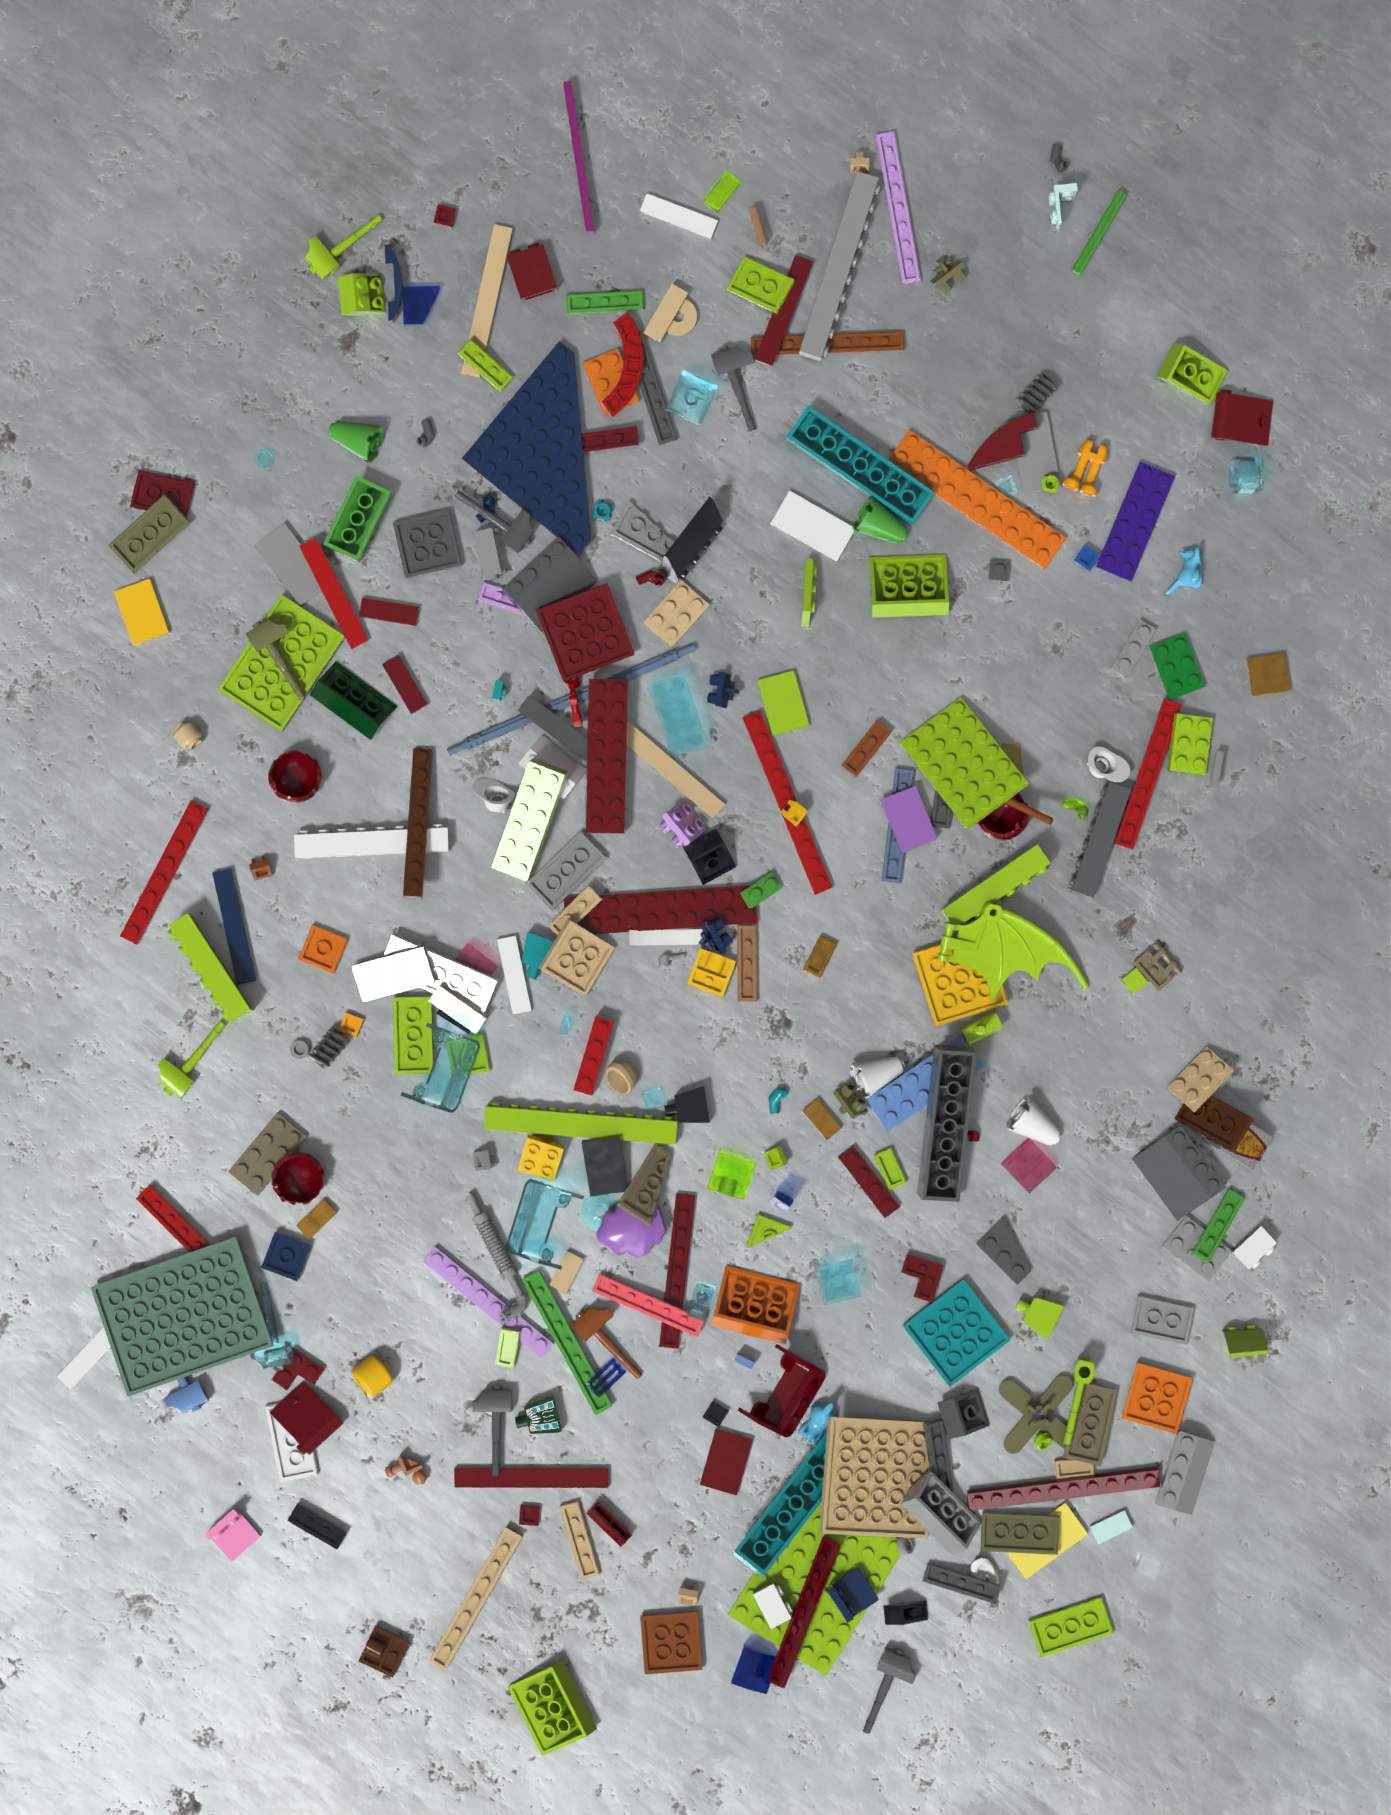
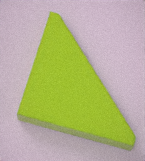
M758 1214L746 1247L750 1248L791 1229V1226Z

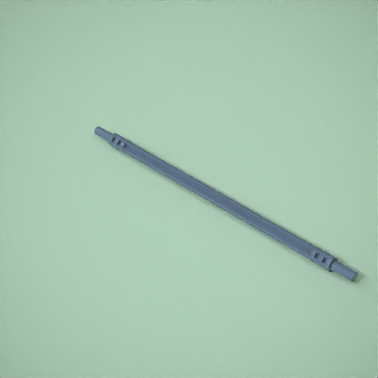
M692 643L676 651L675 649L606 679L633 680L679 660V657L696 651L695 646ZM588 686L576 691L578 703L588 699ZM570 694L543 706L553 714L570 707ZM522 714L464 739V742L448 748L447 751L451 756L465 749L470 750L533 722Z

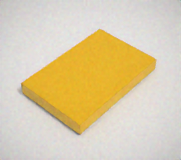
M150 579L114 591L133 646L169 633Z

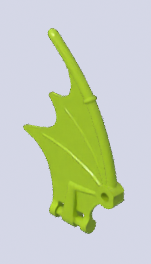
M986 902L982 906V914L969 924L960 925L953 922H945L944 928L946 930L941 938V951L937 955V960L959 963L978 971L987 981L991 1000H995L1001 986L1013 972L1018 970L1028 972L1037 981L1042 968L1049 962H1058L1067 966L1074 973L1081 987L1084 990L1089 988V984L1081 970L1058 939L1056 940L1047 931L1025 917L1001 908L997 902ZM953 930L958 931L957 937L952 936ZM949 949H954L952 956L947 955Z

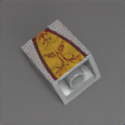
M1251 1124L1235 1153L1207 1137H1204L1202 1141L1240 1164L1254 1170L1259 1165L1264 1152L1269 1148L1273 1137Z

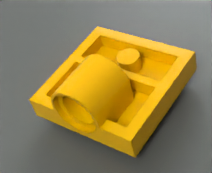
M700 948L687 984L723 997L736 961Z
M528 1134L517 1170L554 1182L565 1146L555 1143L554 1138L548 1135L535 1137Z

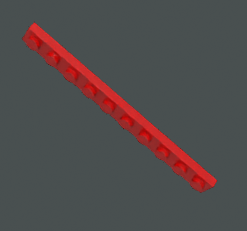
M757 711L742 719L780 812L782 809L788 811L791 807L788 801L797 802V799L761 711ZM783 816L814 895L833 888L805 819L803 818L796 827Z

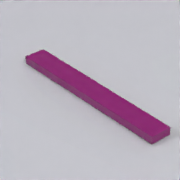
M565 81L563 86L586 234L592 235L594 230L571 81Z

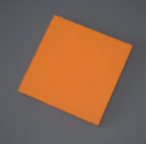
M312 924L298 960L334 974L348 938Z

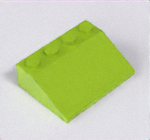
M946 554L869 557L872 618L949 615Z
M563 1659L508 1686L542 1756L587 1737L597 1729Z

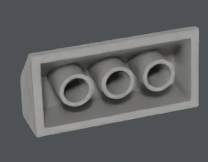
M1178 1430L1155 1500L1156 1505L1192 1515L1215 1441Z
M931 1470L907 1491L901 1502L904 1508L951 1555L967 1550L981 1524V1521Z

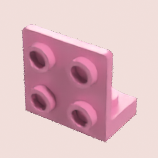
M235 1507L212 1527L205 1536L209 1540L212 1539L230 1561H233L260 1537V1534Z

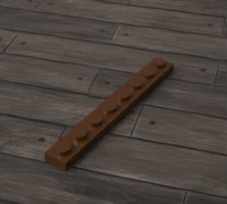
M413 748L403 898L423 899L432 749Z

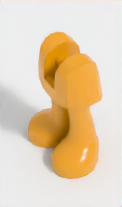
M1087 438L1077 452L1080 458L1071 477H1066L1062 484L1073 491H1078L1088 461L1092 462L1085 481L1081 486L1080 493L1096 497L1098 490L1094 486V482L1100 465L1106 463L1108 445L1101 443L1097 454L1090 452L1094 440Z

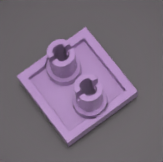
M684 800L667 811L662 816L664 821L659 825L660 829L667 826L663 830L666 834L670 830L674 831L676 836L672 838V843L674 844L679 840L675 845L676 848H681L683 844L687 846L708 830L703 821L695 815L692 808Z

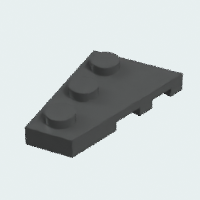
M1002 1217L976 1245L1018 1285L1031 1271L1004 1217Z

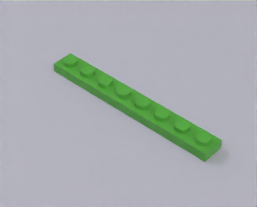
M537 1271L522 1279L594 1414L597 1415L612 1407L609 1398L541 1273Z

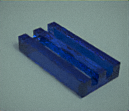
M615 1358L609 1360L586 1382L598 1398L626 1373L624 1369L620 1368L621 1365L615 1362ZM612 1365L614 1368L594 1386L592 1383ZM617 1371L618 1374L598 1391L597 1389Z

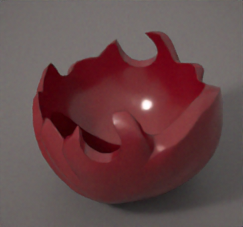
M292 750L288 753H283L273 761L268 772V781L271 789L279 799L291 804H300L310 800L315 795V792L319 790L322 772L317 759H313L308 753L302 754L298 750Z
M1017 793L1015 796L1012 797L1013 799L1028 806V804L1024 802L1020 793ZM1004 803L977 824L982 832L993 840H1010L1025 830L1029 823L1030 815Z
M288 1153L282 1156L274 1166L271 1175L272 1188L282 1202H288L291 1205L297 1203L302 1205L308 1204L319 1195L324 1187L325 1173L323 1167L309 1153Z

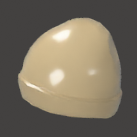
M616 1061L608 1065L605 1075L608 1085L619 1094H629L637 1082L636 1068L626 1061Z

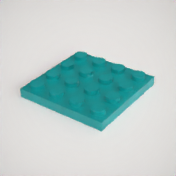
M964 1279L903 1325L949 1387L1010 1341L1009 1337Z

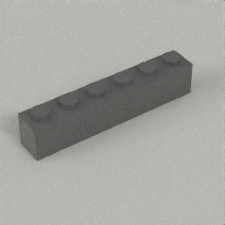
M1112 782L1103 785L1100 796H1103L1101 804L1097 803L1094 814H1097L1095 822H1090L1088 828L1090 836L1088 840L1085 839L1081 850H1084L1082 858L1078 857L1075 868L1078 870L1076 876L1072 875L1069 886L1072 887L1070 891L1094 898L1131 789Z

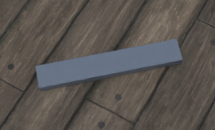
M895 767L892 795L912 787L914 770ZM888 822L881 882L900 884L904 853H901Z

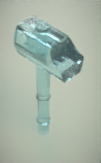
M262 1282L260 1283L266 1324L273 1347L252 1353L250 1358L258 1361L263 1369L274 1368V1371L283 1370L285 1365L294 1364V1353L290 1342L284 1341L279 1343L268 1283Z

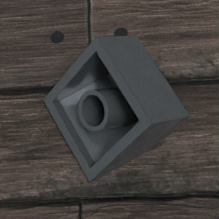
M978 1389L937 1402L949 1439L966 1436L990 1426Z

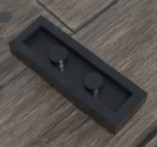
M298 1503L287 1520L335 1549H338L347 1534L346 1531Z

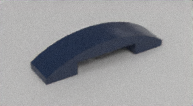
M386 244L385 263L387 267L393 266L395 301L388 302V321L391 324L395 322L400 311L403 297V281L397 258L391 247Z

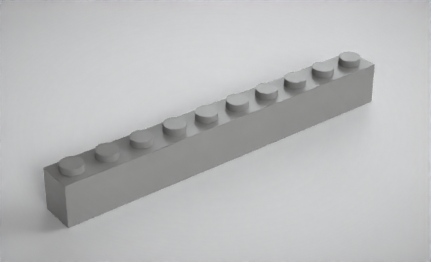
M859 171L856 173L799 355L821 361L822 357L827 356L830 346L826 344L828 338H833L835 328L832 326L834 320L838 321L841 312L838 307L840 302L844 303L847 292H844L845 285L850 284L852 274L849 272L851 266L855 267L858 256L855 255L856 250L862 247L864 238H861L863 231H867L870 221L867 220L868 213L873 212L875 202H872L874 195L879 194L881 184H878V177Z

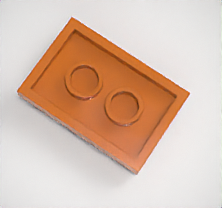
M618 348L582 363L604 416L609 415L601 402L614 390L623 369V360ZM636 391L624 408L640 402Z

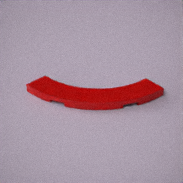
M629 312L612 323L622 343L624 360L622 373L616 387L601 402L611 418L616 416L632 398L640 381L643 368V347L638 328Z

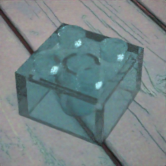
M853 1258L815 1267L824 1305L862 1296Z

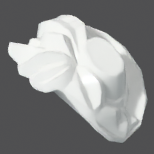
M980 1558L972 1563L970 1568L971 1576L996 1584L1000 1583L998 1572L988 1559Z

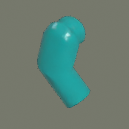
M778 1087L770 1094L768 1098L770 1114L779 1113L778 1103L788 1095L786 1088Z

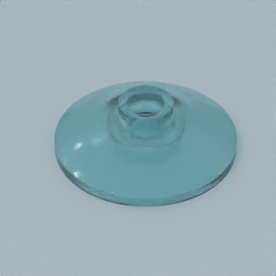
M608 1194L589 1196L581 1207L583 1222L590 1229L598 1231L602 1223V1216L597 1215V1209H603L604 1213L615 1210L616 1200Z

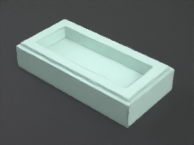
M1125 1510L1089 1526L1098 1544L1133 1528Z

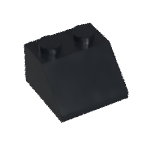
M717 829L695 839L687 846H683L689 861L703 885L736 868Z

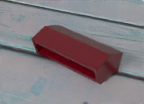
M599 1502L586 1512L620 1547L632 1536ZM594 1509H596L604 1518H602ZM611 1524L625 1537V1539L611 1526Z

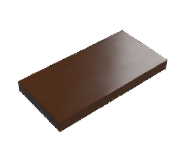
M1210 1096L1195 1113L1183 1103L1174 1118L1234 1153L1254 1120L1252 1117L1213 1096Z

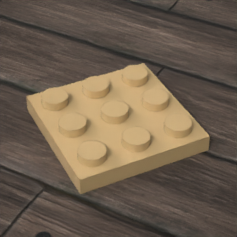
M567 919L538 969L586 997L615 947Z

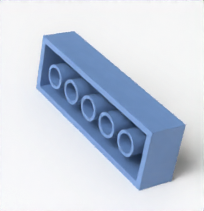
M962 1035L946 1044L970 1047ZM933 1054L866 1099L886 1131L891 1130L928 1104ZM977 1057L975 1072L983 1067Z

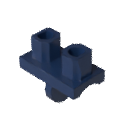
M719 672V674L710 675V685L718 687L717 693L709 692L707 697L708 703L727 709L728 700L733 701L734 694H739L740 690L734 689L735 682L730 681L731 674Z
M717 917L710 921L707 919L701 921L706 932L700 934L702 937L699 941L700 947L707 946L708 950H712L713 944L717 951L720 950L721 954L726 953V947L733 941L727 932L720 936L717 932L725 927L722 920Z

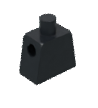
M704 1086L675 1095V1104L664 1105L666 1117L677 1115L679 1123H710Z

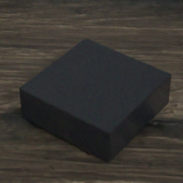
M712 1401L702 1417L719 1427L729 1411Z

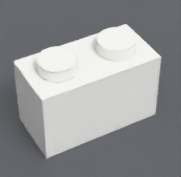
M1258 1226L1232 1250V1253L1247 1269L1251 1267L1254 1269L1262 1262L1260 1258L1265 1254L1267 1256L1276 1249L1274 1245L1277 1242L1262 1226Z
M773 1582L753 1592V1596L771 1629L791 1619L790 1613L793 1612L789 1603L783 1602L781 1596L784 1594L780 1586H775Z

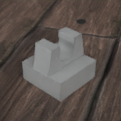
M494 1150L473 1152L476 1171L492 1169V1167L497 1166L496 1162H490L489 1157L495 1154Z

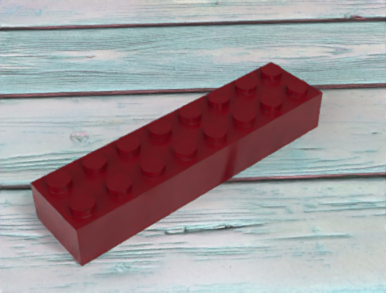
M588 679L585 833L624 834L628 680Z

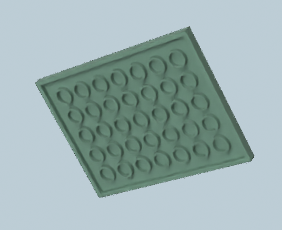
M237 1236L91 1287L127 1397L274 1346Z

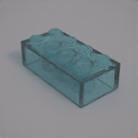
M684 672L647 684L671 758L708 747Z

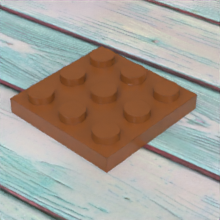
M698 1611L640 1616L645 1674L703 1670Z

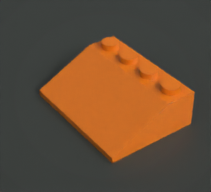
M726 1266L711 1326L785 1345L791 1327L800 1284Z

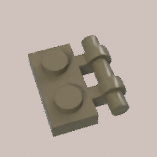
M1156 942L1152 946L1156 951L1153 956L1147 950L1133 964L1159 992L1173 980L1168 974L1171 970L1176 975L1183 970L1178 966L1179 963L1176 959L1173 960L1167 953L1168 950ZM1161 957L1168 966L1163 968L1157 960Z

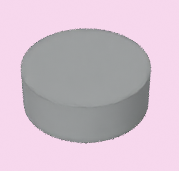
M296 1040L290 1046L292 1056L297 1059H303L309 1054L310 1047L304 1040Z
M897 1538V1549L902 1555L913 1552L914 1543L912 1538Z

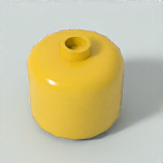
M375 1355L368 1356L351 1370L354 1381L369 1398H375L393 1383V1377L389 1372L391 1370L390 1366L385 1360L381 1361Z

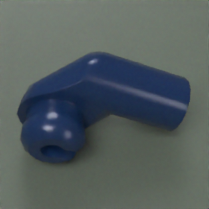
M491 495L484 496L483 507L495 513V499ZM476 515L480 523L486 520L482 515Z

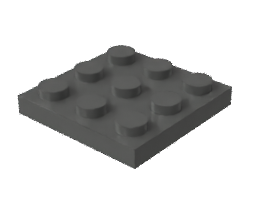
M449 510L393 522L406 579L462 566Z

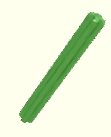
M1118 190L1073 266L1072 271L1081 275L1126 198L1127 194L1124 191Z

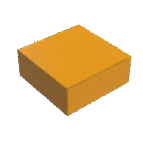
M345 1012L339 1031L357 1037L364 1019Z

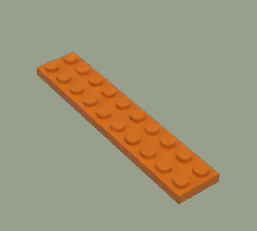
M908 430L888 459V461L935 492L934 494L1044 570L1066 539L1061 533L911 430Z

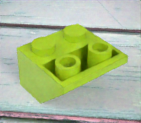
M351 273L337 278L342 315L360 316L385 312L381 274Z

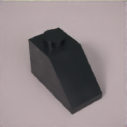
M926 1600L883 1605L885 1625H905L928 1620Z

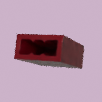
M534 243L529 245L526 250L515 249L509 252L510 255H507V259L521 302L557 291L555 279L543 244Z

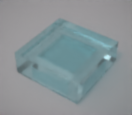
M1011 475L993 483L995 489L1007 497L1019 493Z
M563 1015L559 1034H567L571 1020L570 1016Z
M660 1088L641 1093L647 1112L665 1105Z

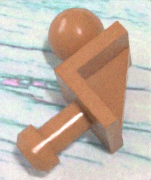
M403 1456L398 1457L399 1464L385 1467V1473L389 1478L403 1470L405 1476L414 1472L412 1480L417 1485L424 1484L427 1479L426 1474L423 1471H419L424 1467L423 1464Z

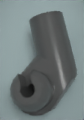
M430 419L421 421L424 432L417 439V444L421 447L430 445L435 436Z

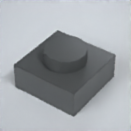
M990 560L988 580L1007 582L1009 562Z

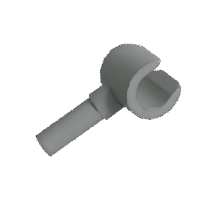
M685 953L661 955L658 965L669 966V960L685 958Z

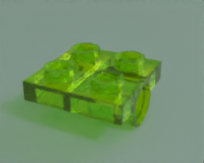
M718 1152L707 1189L744 1200L755 1163Z

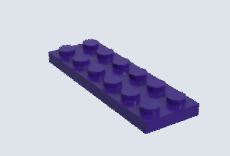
M1139 462L1095 568L1128 582L1132 581L1175 478L1174 475Z

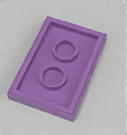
M916 786L880 800L901 853L937 839Z

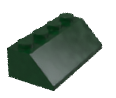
M336 661L317 681L310 693L311 697L370 740L381 730L397 708L395 704Z

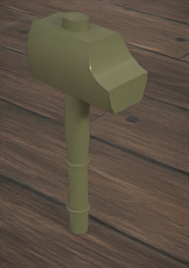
M270 619L263 623L258 621L253 624L252 627L254 629L247 632L246 636L256 652L266 648L298 699L302 700L305 698L306 695L274 644L275 641L290 633L285 624H275Z

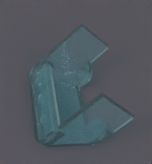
M427 1023V1027L436 1030L433 1040L435 1046L439 1047L427 1082L418 1083L413 1089V1095L402 1092L401 1096L453 1113L460 1104L480 1049V1043L475 1039Z
M528 1180L524 1185L506 1243L507 1251L535 1263L561 1270V1265L551 1262L554 1252L552 1246L547 1244V1240L557 1208H566L571 1201V1196L583 1199L584 1196L537 1180Z

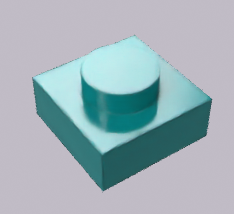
M496 680L493 700L501 701V697L505 698L507 686H504V681Z

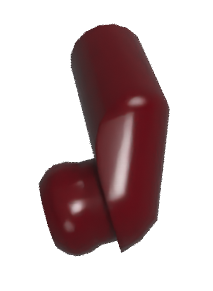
M653 570L635 577L639 586L646 582L656 586L664 584L663 575Z

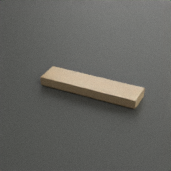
M578 1500L559 1506L581 1580L600 1575Z

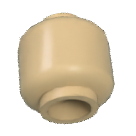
M182 721L175 727L174 739L183 749L193 750L202 742V732L193 722L184 723Z

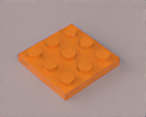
M1137 1362L1121 1418L1177 1434L1193 1378Z

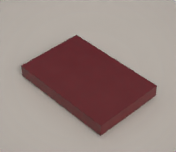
M138 470L130 508L146 511L166 494L187 518L195 483Z
M715 1429L700 1485L737 1496L752 1439Z

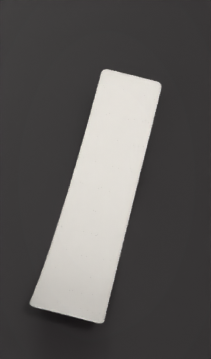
M629 930V945H699V941L702 939L700 934L703 930Z

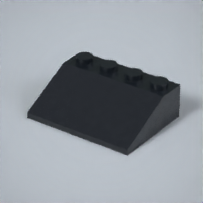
M710 496L666 552L658 568L659 572L675 584L679 580L683 581L689 574L687 569L690 565H696L701 558L698 556L702 550L705 552L712 543L710 539L713 535L717 537L723 529L721 527L723 519L714 500Z

